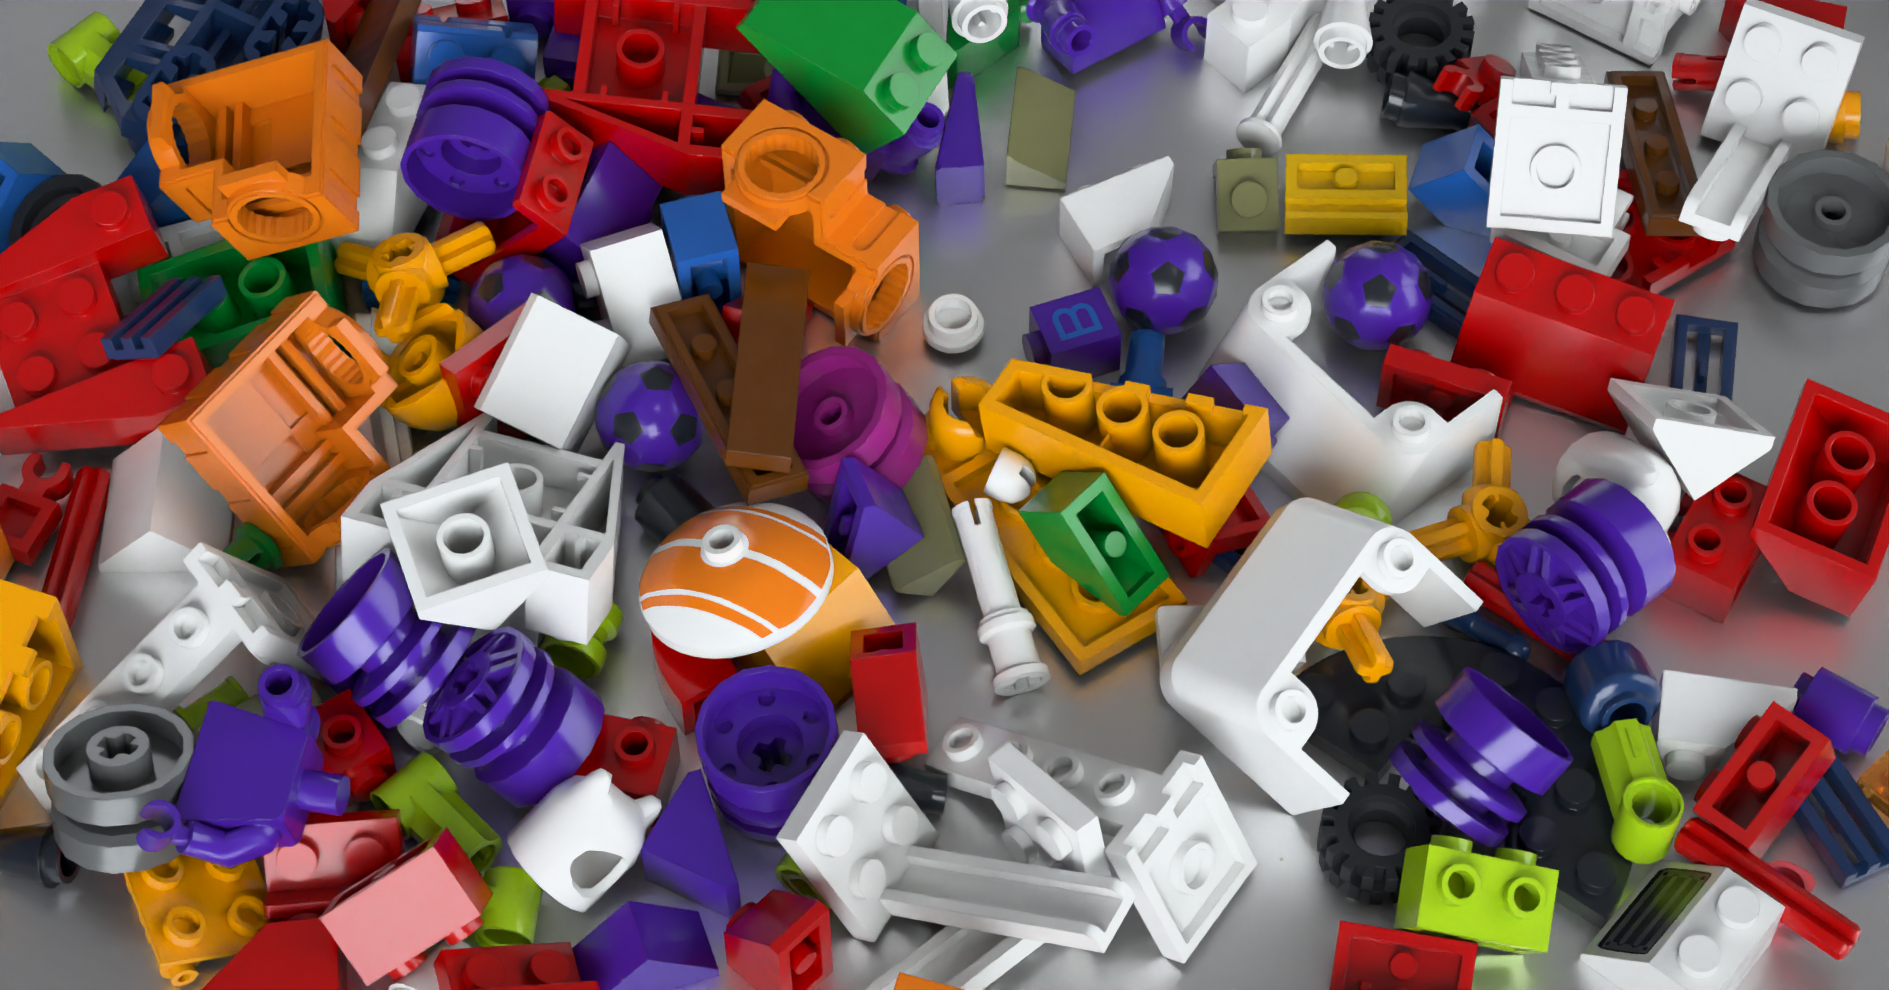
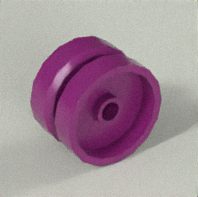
M831 346L807 355L801 360L793 442L797 454L809 473L807 490L817 500L830 506L841 459L855 457L898 487L903 488L921 464L928 440L926 417L915 400L900 384L893 380L889 372L874 356L856 347Z

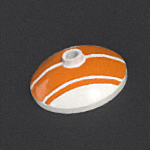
M746 502L719 506L700 513L684 522L671 532L655 549L641 575L639 583L640 607L653 634L662 643L680 653L710 659L733 658L756 653L790 637L816 614L825 601L834 575L832 552L821 528L807 515L791 507L768 502H760L747 506Z

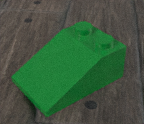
M755 0L736 27L844 139L852 142L864 154L905 135L958 55L917 11L897 0Z
M328 239L249 261L227 240H223L136 270L142 302L170 278L181 277L184 283L189 277L200 276L202 282L209 276H221L228 295L176 342L178 343L193 337L209 361L212 370L216 367H221L230 358L228 354L257 325L263 324L272 315L270 312L285 297L316 290L326 301L327 306L348 315L341 276L333 264L337 258L336 252ZM328 335L341 351H346L343 345Z

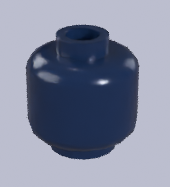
M1621 640L1601 641L1594 647L1587 646L1574 656L1565 669L1563 686L1581 725L1593 735L1596 731L1603 730L1617 720L1637 718L1639 723L1648 725L1659 709L1662 696L1658 681L1643 654L1631 643Z

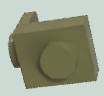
M1262 149L1226 150V159H1217L1213 164V178L1216 181L1217 234L1277 233L1280 230L1278 158H1263Z

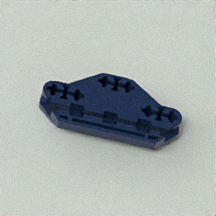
M145 0L94 69V91L103 112L109 106L111 107L121 130V136L128 138L129 145L136 155L148 140L147 116L152 103L153 84L160 82L165 84L173 83L322 40L325 16L323 6L318 0ZM177 15L191 23L177 43L171 46L168 44L174 37V29L168 25L174 16ZM134 68L149 76L135 94L133 101H129L128 99L134 92L135 83L126 79ZM173 116L172 129L174 136L185 139L181 126Z

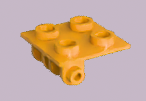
M180 854L174 860L154 868L139 872L123 873L128 891L131 893L138 910L140 922L146 931V938L151 944L158 962L160 974L162 977L170 979L174 986H182L194 981L198 976L196 968L201 961L235 956L267 923L280 922L279 918L266 919L264 917L263 903L267 895V887L255 859L232 868H226Z

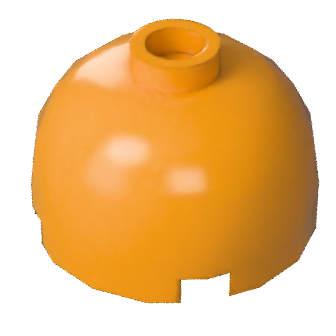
M437 303L416 312L411 330L406 333L404 341L395 347L391 356H388L381 350L385 364L389 367L386 372L399 386L380 405L398 421L415 429L441 432L456 427V406L448 385L442 377L439 363L484 331L463 311L459 309L454 310L447 303Z

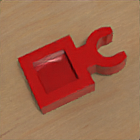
M1492 54L1461 58L1457 60L1455 65L1444 66L1432 88L1437 92L1448 91L1455 94L1459 98L1454 106L1461 111H1471L1475 103L1482 106L1498 97L1500 76L1515 77L1516 70L1509 62Z
M37 452L29 455L24 461L21 469L24 481L19 488L2 483L0 486L1 528L14 560L33 566L63 518L60 505L56 501L63 499L71 492L75 480L71 465L65 462L61 464L54 476L41 478L46 470L42 455Z

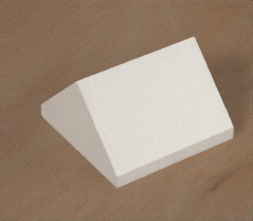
M531 293L474 407L550 447L578 454L596 418L598 398L605 384L616 371L620 370L632 346L620 335L537 294Z
M1610 378L1607 390L1638 442L1656 451L1670 464L1681 485V489L1693 500L1698 499L1772 449L1775 437L1726 396Z
M158 428L113 459L98 562L100 573L190 572L182 560L199 542L223 551L232 542L235 513L227 505L229 502L218 490H213L184 458L186 454L176 443H171Z
M508 462L380 504L418 617L421 620L491 631L495 630L549 577L546 562Z

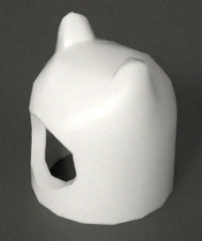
M1607 430L1589 433L1572 443L1560 458L1552 479V498L1554 503L1571 491L1573 485L1580 478L1583 480L1586 478H1604L1623 486L1642 501L1661 524L1670 542L1667 532L1680 510L1681 485L1670 464L1656 451L1624 435Z
M602 768L591 772L587 776L574 775L556 785L508 833V844L513 855L532 879L554 899L568 908L582 913L589 910L636 862L645 841L646 832L656 820L662 808L661 800L653 795L634 800L624 794L611 783L612 774Z

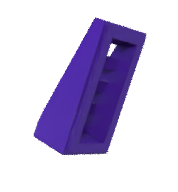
M971 72L958 73L935 165L937 204L941 206L982 203V198H985L984 159L974 76H971Z

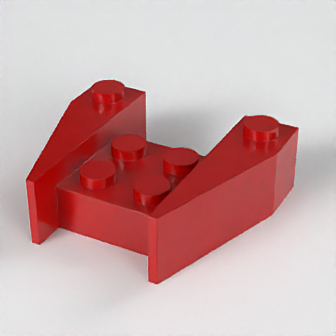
M554 0L555 33L581 35L573 91L541 88L548 97L550 110L594 142L593 148L611 141L661 186L687 196L703 195L716 191L722 193L725 190L721 145L753 110L697 104L704 48L761 54L736 28L755 0Z
M131 175L71 198L0 254V367L15 408L0 413V453L2 455L135 444L157 429L156 426L171 411L178 410L187 401L185 397L212 371L209 361L193 337L175 343L159 358L113 360L108 359L100 339L125 318L111 280L169 257L151 207Z

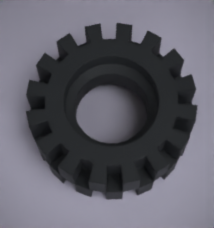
M1378 0L1374 5L1373 13L1370 12L1369 16L1373 46L1365 58H1368L1367 67L1370 73L1378 71L1377 81L1383 86L1388 83L1392 72L1406 74L1409 69L1435 82L1444 66L1455 65L1458 59L1470 58L1475 23L1473 16H1467L1468 7L1462 1L1453 6L1454 0H1386V2ZM1407 34H1424L1434 38L1440 44L1431 48H1416L1405 44L1399 37Z
M1378 772L1366 773L1364 786H1360L1354 776L1344 782V789L1350 793L1345 802L1341 805L1323 808L1317 838V852L1320 851V867L1322 872L1331 869L1329 882L1336 889L1345 882L1349 883L1347 897L1356 901L1359 900L1360 894L1364 890L1371 892L1370 904L1382 905L1383 895L1387 892H1390L1393 904L1398 903L1406 848L1430 844L1431 835H1441L1442 819L1437 815L1434 816V813L1415 795L1411 786L1409 785L1406 790L1399 788L1401 775L1389 773L1388 783L1379 784ZM1370 821L1385 822L1395 826L1403 833L1406 844L1397 854L1389 856L1374 855L1357 845L1353 833L1362 823Z

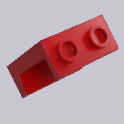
M547 111L540 115L512 202L513 207L517 211L505 218L483 221L494 238L496 244L495 252L452 274L472 287L484 269L507 256L520 254L534 256L567 236L594 142L552 111ZM443 213L435 241L463 229L478 220L460 219L455 215Z

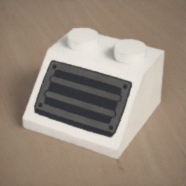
M1660 860L1657 861L1585 948L1579 960L1622 990H1734L1771 944L1785 906L1727 867Z

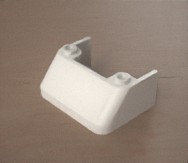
M1326 240L1252 293L1200 371L1197 380L1210 365L1245 363L1290 417L1285 425L1276 433L1277 443L1261 470L1293 500L1309 497L1334 505L1342 496L1349 493L1368 492L1379 497L1388 506L1392 515V524L1395 526L1473 468L1474 446L1479 441H1490L1495 437L1503 397L1493 389L1448 423L1430 407L1413 401L1393 404L1376 417H1373L1292 342L1294 338L1305 331L1310 318L1324 309L1322 301L1323 284L1334 263L1336 246L1329 240Z
M1309 497L1299 498L1286 503L1272 514L1165 660L1160 672V686L1166 701L1291 815L1341 805L1350 794L1301 750L1316 727L1318 708L1312 692L1291 672L1357 579L1361 577L1377 592L1389 595L1423 627L1476 612L1483 603V600L1406 530Z

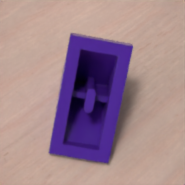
M855 457L841 459L823 533L828 543L858 567L867 580L922 540L924 534L903 489Z
M698 769L688 772L642 845L641 854L645 879L727 918H731L741 908L739 883L702 771Z
M627 901L572 948L581 982L598 981L600 990H675L719 976V969L698 911Z

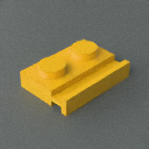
M1286 154L1284 234L1407 236V155Z

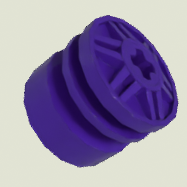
M472 56L446 60L431 71L416 119L400 162L405 183L419 199L434 209L452 216L455 215L460 219L489 221L508 217L517 211L513 207L512 202L538 118L545 112L551 111L548 97L534 79L518 68L498 60Z
M1586 478L1546 509L1545 515H1538L1500 544L1495 561L1500 585L1512 608L1534 633L1546 643L1566 653H1579L1587 646H1596L1607 635L1624 624L1626 616H1633L1672 586L1676 572L1673 548L1658 520L1646 505L1626 488L1604 478Z
M384 548L363 563L325 604L301 640L297 656L333 684L345 680L361 668L362 671L352 689L351 700L363 708L374 703L371 716L383 726L391 728L405 720L440 689L467 649L476 628L419 619L416 608L412 607L414 602L398 556L391 549Z
M508 626L492 630L473 642L465 650L449 678L430 698L426 706L422 726L425 738L429 742L448 753L450 758L467 769L474 768L478 780L505 801L520 808L539 803L556 785L575 774L595 744L602 728L605 709L600 695L570 671L559 666L554 667L552 658L547 652L533 646L532 640L521 631Z
M774 665L744 669L720 682L702 703L695 725L699 758L707 777V784L711 792L713 804L727 825L747 838L771 843L779 842L776 838L840 737L833 703L820 684L796 669Z
M1467 666L1435 701L1441 715L1452 729L1447 732L1437 725L1420 719L1411 729L1416 742L1420 746L1403 739L1391 751L1389 758L1395 769L1411 786L1415 795L1435 815L1481 844L1496 848L1509 833L1501 817L1508 821L1519 823L1527 813L1522 801L1510 785L1514 782L1526 790L1543 796L1573 762L1574 758L1557 735L1523 703L1489 677Z

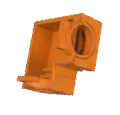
M327 38L173 83L165 84L160 82L153 84L152 103L147 116V135L152 155L161 171L159 188L196 223L211 219V226L248 261L359 231L360 212L357 210V197H360L361 160L358 158V145H361L362 108L359 106V96L362 94L363 76ZM173 116L177 119L185 135L189 152V165L184 162L176 146L172 129Z
M763 99L721 145L725 190L721 193L722 201L727 205V214L738 246L739 264L744 268H747V262L810 270L807 302L813 303L815 308L834 318L835 341L846 347L859 333L880 343L920 296L919 221L913 219L902 207L895 204L886 206L884 202L868 194L867 180L864 178V171L867 168L866 154L861 152L852 142L844 138H835L809 124L799 113L793 110H784Z
M316 290L285 297L270 312L272 315L263 324L257 325L228 354L230 358L221 367L214 368L185 397L187 401L178 410L171 411L156 426L171 443H176L186 454L184 458L213 490H218L229 502L227 504L243 523H252L272 539L282 553L283 567L315 564L327 549L340 543L341 515L369 481L391 469L390 465L357 428L399 385L386 372L389 367L385 364L384 356L373 338L351 317L333 307L327 306L326 301ZM328 335L343 345L355 360L341 351Z

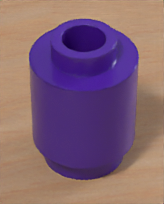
M1821 667L1814 677L1803 672L1793 687L1798 688L1797 701L1793 709L1795 716L1831 739L1833 748L1843 754L1848 755L1851 750L1863 757L1869 754L1889 719V710L1878 704L1880 697L1824 667Z

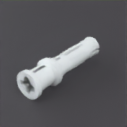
M987 498L974 499L977 509L974 511L978 524L976 525L967 500L956 505L952 509L951 514L956 522L983 614V619L979 622L977 633L980 642L988 645L997 675L992 680L993 689L997 695L1001 696L1023 694L1046 684L1051 678V673L1047 664L1040 663L1032 637V632L1036 628L1034 616L1032 613H1029L1028 609L1020 607L992 511V502Z

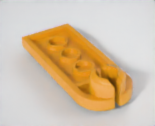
M974 376L956 377L951 380V410L958 419L949 415V395L939 386L932 396L929 411L925 414L928 440L923 456H934L951 511L956 505L968 500L974 523L978 525L974 513L977 510L974 499L987 498L991 500L993 505L992 511L1017 597L1026 609L1032 613L1034 619L1080 676L1156 632L1154 614L1160 606L1187 605V598L1168 577L1128 616H1120L1054 565L1018 512L1052 478L1035 471L1036 483L1030 487V495L1023 501L1012 504L999 501L983 493L987 480L999 457V454L986 448L978 404L992 385Z

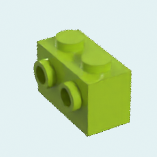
M1431 835L1430 844L1406 848L1394 924L1395 930L1478 943V946L1517 954L1548 952L1559 870L1536 866L1537 855L1522 850L1496 848L1495 857L1471 853L1472 841L1452 836Z

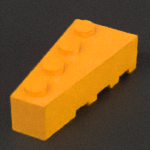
M1013 358L978 404L986 448L1000 455L1003 447H1007L1022 454L1031 461L1035 471L1052 479L1061 471L1105 472L1132 515L1205 548L1209 547L1272 453L1268 408L1245 404L1243 411L1216 406L1213 397L1188 393L1185 400L1151 393L1150 385L1125 381L1124 385L1114 386L1094 382L1090 373Z
M0 579V810L20 777L16 768L38 746L84 666L58 598Z

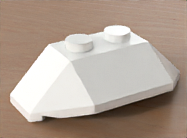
M389 82L385 85L368 128L361 138V145L358 149V158L361 160L360 197H357V210L360 212L359 231L329 239L336 254L337 247L345 241L376 248L378 244L393 235L407 232L413 233L428 206L405 183L400 166L426 85L405 82Z

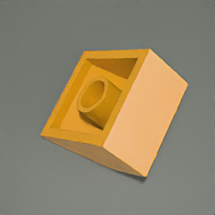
M829 544L834 562V575L829 593L816 614L802 628L778 644L756 653L733 657L732 659L744 669L767 665L796 669L820 684L836 711L853 696L850 667L851 631L896 624L859 568Z

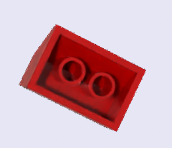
M1495 237L1474 290L1450 362L1468 368L1485 369L1495 376L1512 381L1513 396L1625 436L1629 425L1607 390L1610 378L1645 383L1675 300Z
M1807 378L1799 395L1749 534L1790 592L1847 617L1852 615L1877 580L1889 544V413Z

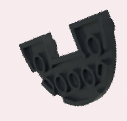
M1406 636L1382 639L1394 663L1391 673L1381 676L1376 683H1367L1361 675L1356 673L1345 650L1320 660L1296 676L1312 692L1318 708L1317 724L1307 742L1365 778L1366 773L1378 772V782L1393 765L1389 754L1403 739L1410 742L1412 740L1416 741L1411 729L1420 719L1437 725L1447 732L1452 729L1441 715L1435 701L1465 667L1468 666L1478 670L1507 690L1557 735L1569 749L1574 760L1543 796L1526 790L1514 782L1510 785L1522 801L1527 813L1519 823L1508 822L1506 827L1509 833L1496 848H1509L1534 853L1537 855L1536 866L1559 870L1555 901L1601 930L1613 916L1624 893L1633 862L1620 855L1611 842V829L1614 818L1591 747L1593 734L1581 725L1561 682L1522 658L1500 649L1473 641L1436 636ZM1490 847L1488 856L1495 857L1496 848Z

